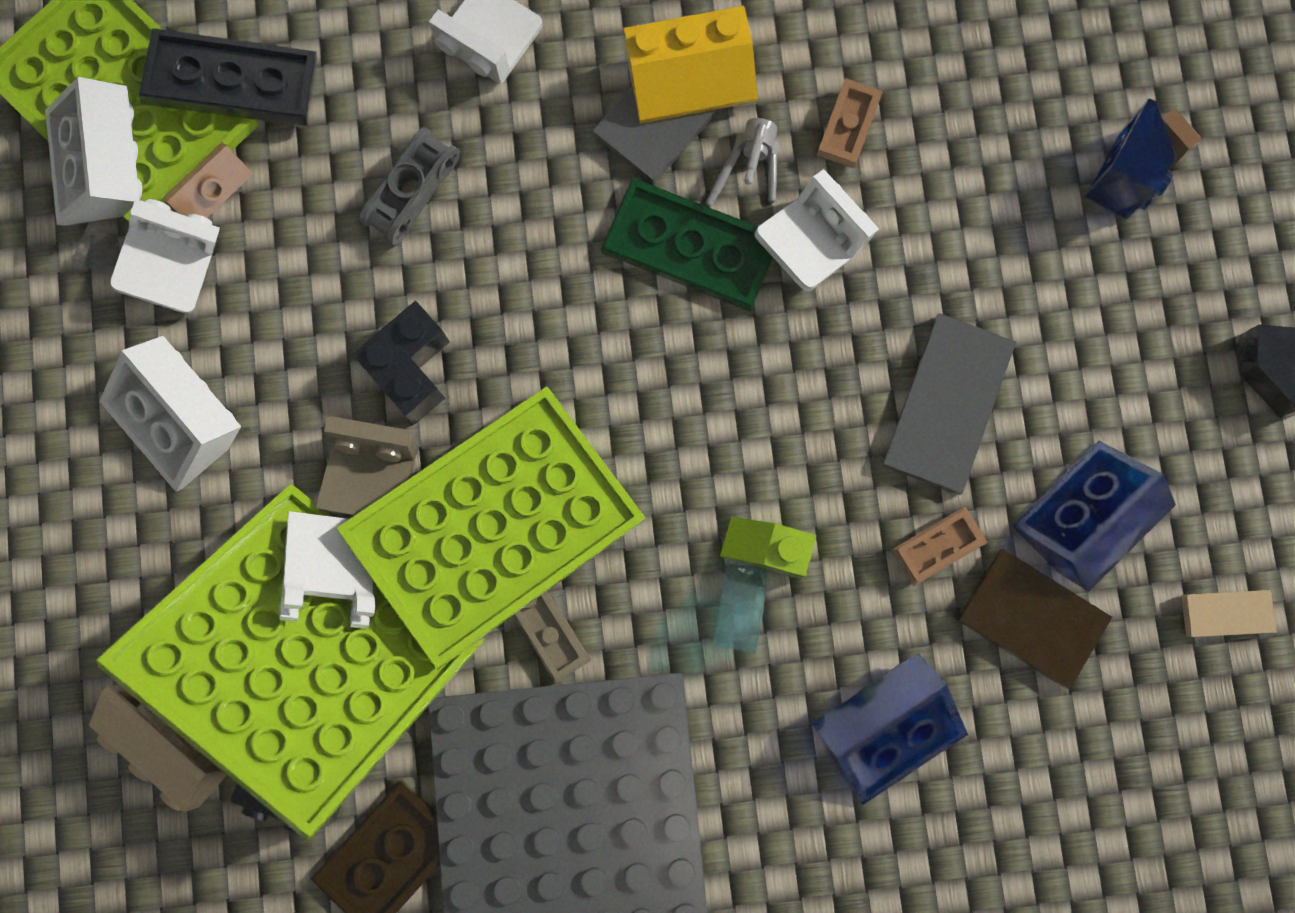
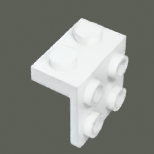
M464 0L453 17L438 9L429 21L435 38L434 43L443 52L450 56L455 55L466 62L476 73L483 77L488 76L500 85H502L543 26L539 15L515 0Z
M823 169L812 177L797 200L761 224L755 231V237L801 289L811 291L856 257L877 233L879 228Z
M135 199L130 212L129 229L111 278V288L116 292L184 314L193 312L220 228L213 226V223L203 216L197 214L184 216L173 212L168 205L160 201L147 199L144 202Z

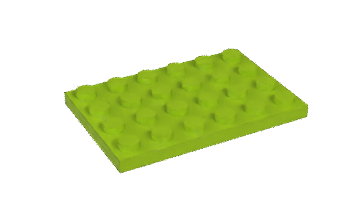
M51 0L0 46V94L48 141L45 110L77 77L127 86L128 100L134 110L131 127L133 141L137 143L138 156L135 163L137 179L142 184L141 201L146 202L147 199H153L165 203L171 208L172 206L163 197L221 142L232 151L259 126L255 119L141 104L139 91L152 28H162L133 0ZM131 210L123 216L128 222L130 221Z
M546 386L336 529L433 666L438 670L644 522L646 517Z

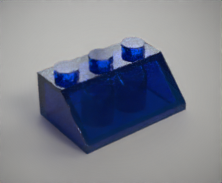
M1098 441L1013 526L1059 574L1089 592L1176 506L1164 474Z
M919 653L907 661L898 664L892 671L862 688L857 694L836 708L827 711L821 718L811 723L824 748L862 806L968 735L948 685Z

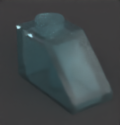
M726 563L711 646L752 654L756 653L764 610L767 570Z

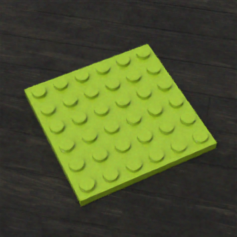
M289 484L97 659V666L309 842L480 648L485 638H481L443 667L436 670L374 581L372 591L375 598V610L373 617L369 616L368 629L350 627L352 600L303 595V605L299 609L297 622L279 620L287 516L289 511L332 517L329 513L318 510L314 501L294 485Z

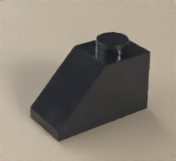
M1258 324L1240 334V338L1237 341L1235 356L1240 361V375L1279 417L1290 418L1295 416V327Z

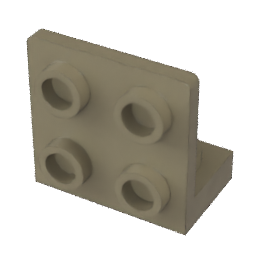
M328 416L324 432L332 444V449L316 507L323 512L353 517L411 478L418 445L411 430Z

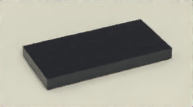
M152 28L139 99L143 105L307 126L317 64V51Z

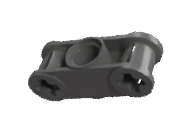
M426 127L418 130L377 192L364 205L359 218L360 223L366 227L373 226L388 236L387 240L391 244H399L407 236L413 222L429 202L439 185L454 169L460 156V149L453 145L448 147L432 137V131ZM407 181H419L414 191L409 193L402 192V187Z

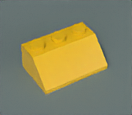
M744 5L624 28L625 53L640 124L758 101L753 43Z

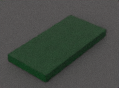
M635 178L630 180L601 248L602 254L750 312L773 259L771 254L755 237V231L758 226Z

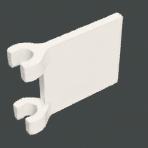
M289 511L287 516L279 620L297 622L299 609L303 605V595L352 600L350 627L368 629L369 616L373 617L375 610V598L372 591L373 580L336 529L349 519Z

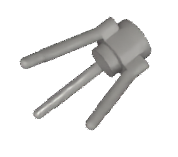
M751 118L747 121L744 133L737 134L734 148L705 204L707 207L713 206L742 150H744L743 154L749 158L744 179L747 185H750L753 181L758 161L765 160L768 156V201L771 204L776 202L777 155L780 143L775 141L778 128L773 122L763 118Z

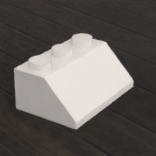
M77 77L45 110L57 225L64 226L122 217L132 209L135 199L140 200L142 196V184L137 179L135 163L138 156L137 143L133 141L131 127L134 110L128 100L127 86Z
M164 336L122 350L99 401L175 492L187 486L227 452L241 428L233 414L221 404L209 390L207 384L196 375L184 361L182 355L172 347Z

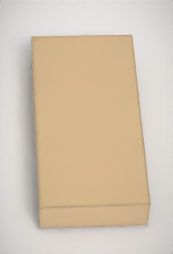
M1271 590L1181 595L1186 637L1276 632Z

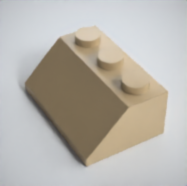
M120 685L106 686L101 692L89 724L99 734L97 737L99 744L111 753H120L130 762L128 765L130 772L144 782L151 781L162 791L160 793L162 801L172 809L177 811L182 809L186 812L199 808L227 774Z

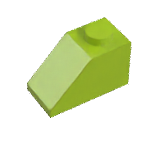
M731 516L720 557L800 580L806 577L817 535L776 523Z

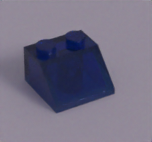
M1149 98L1120 130L1085 195L1089 200L1125 219L1130 218L1139 208L1145 211L1155 195L1160 197L1173 178V174L1168 172L1176 156L1156 101Z

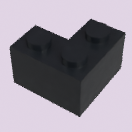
M416 300L352 353L353 357L414 425L445 399L439 389L420 368L447 346L450 341L443 330Z

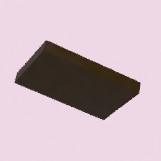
M1000 549L957 621L1065 689H1071L1111 621L1112 616L1008 551Z
M400 780L312 876L311 880L344 913H397L441 865L437 812L408 784Z

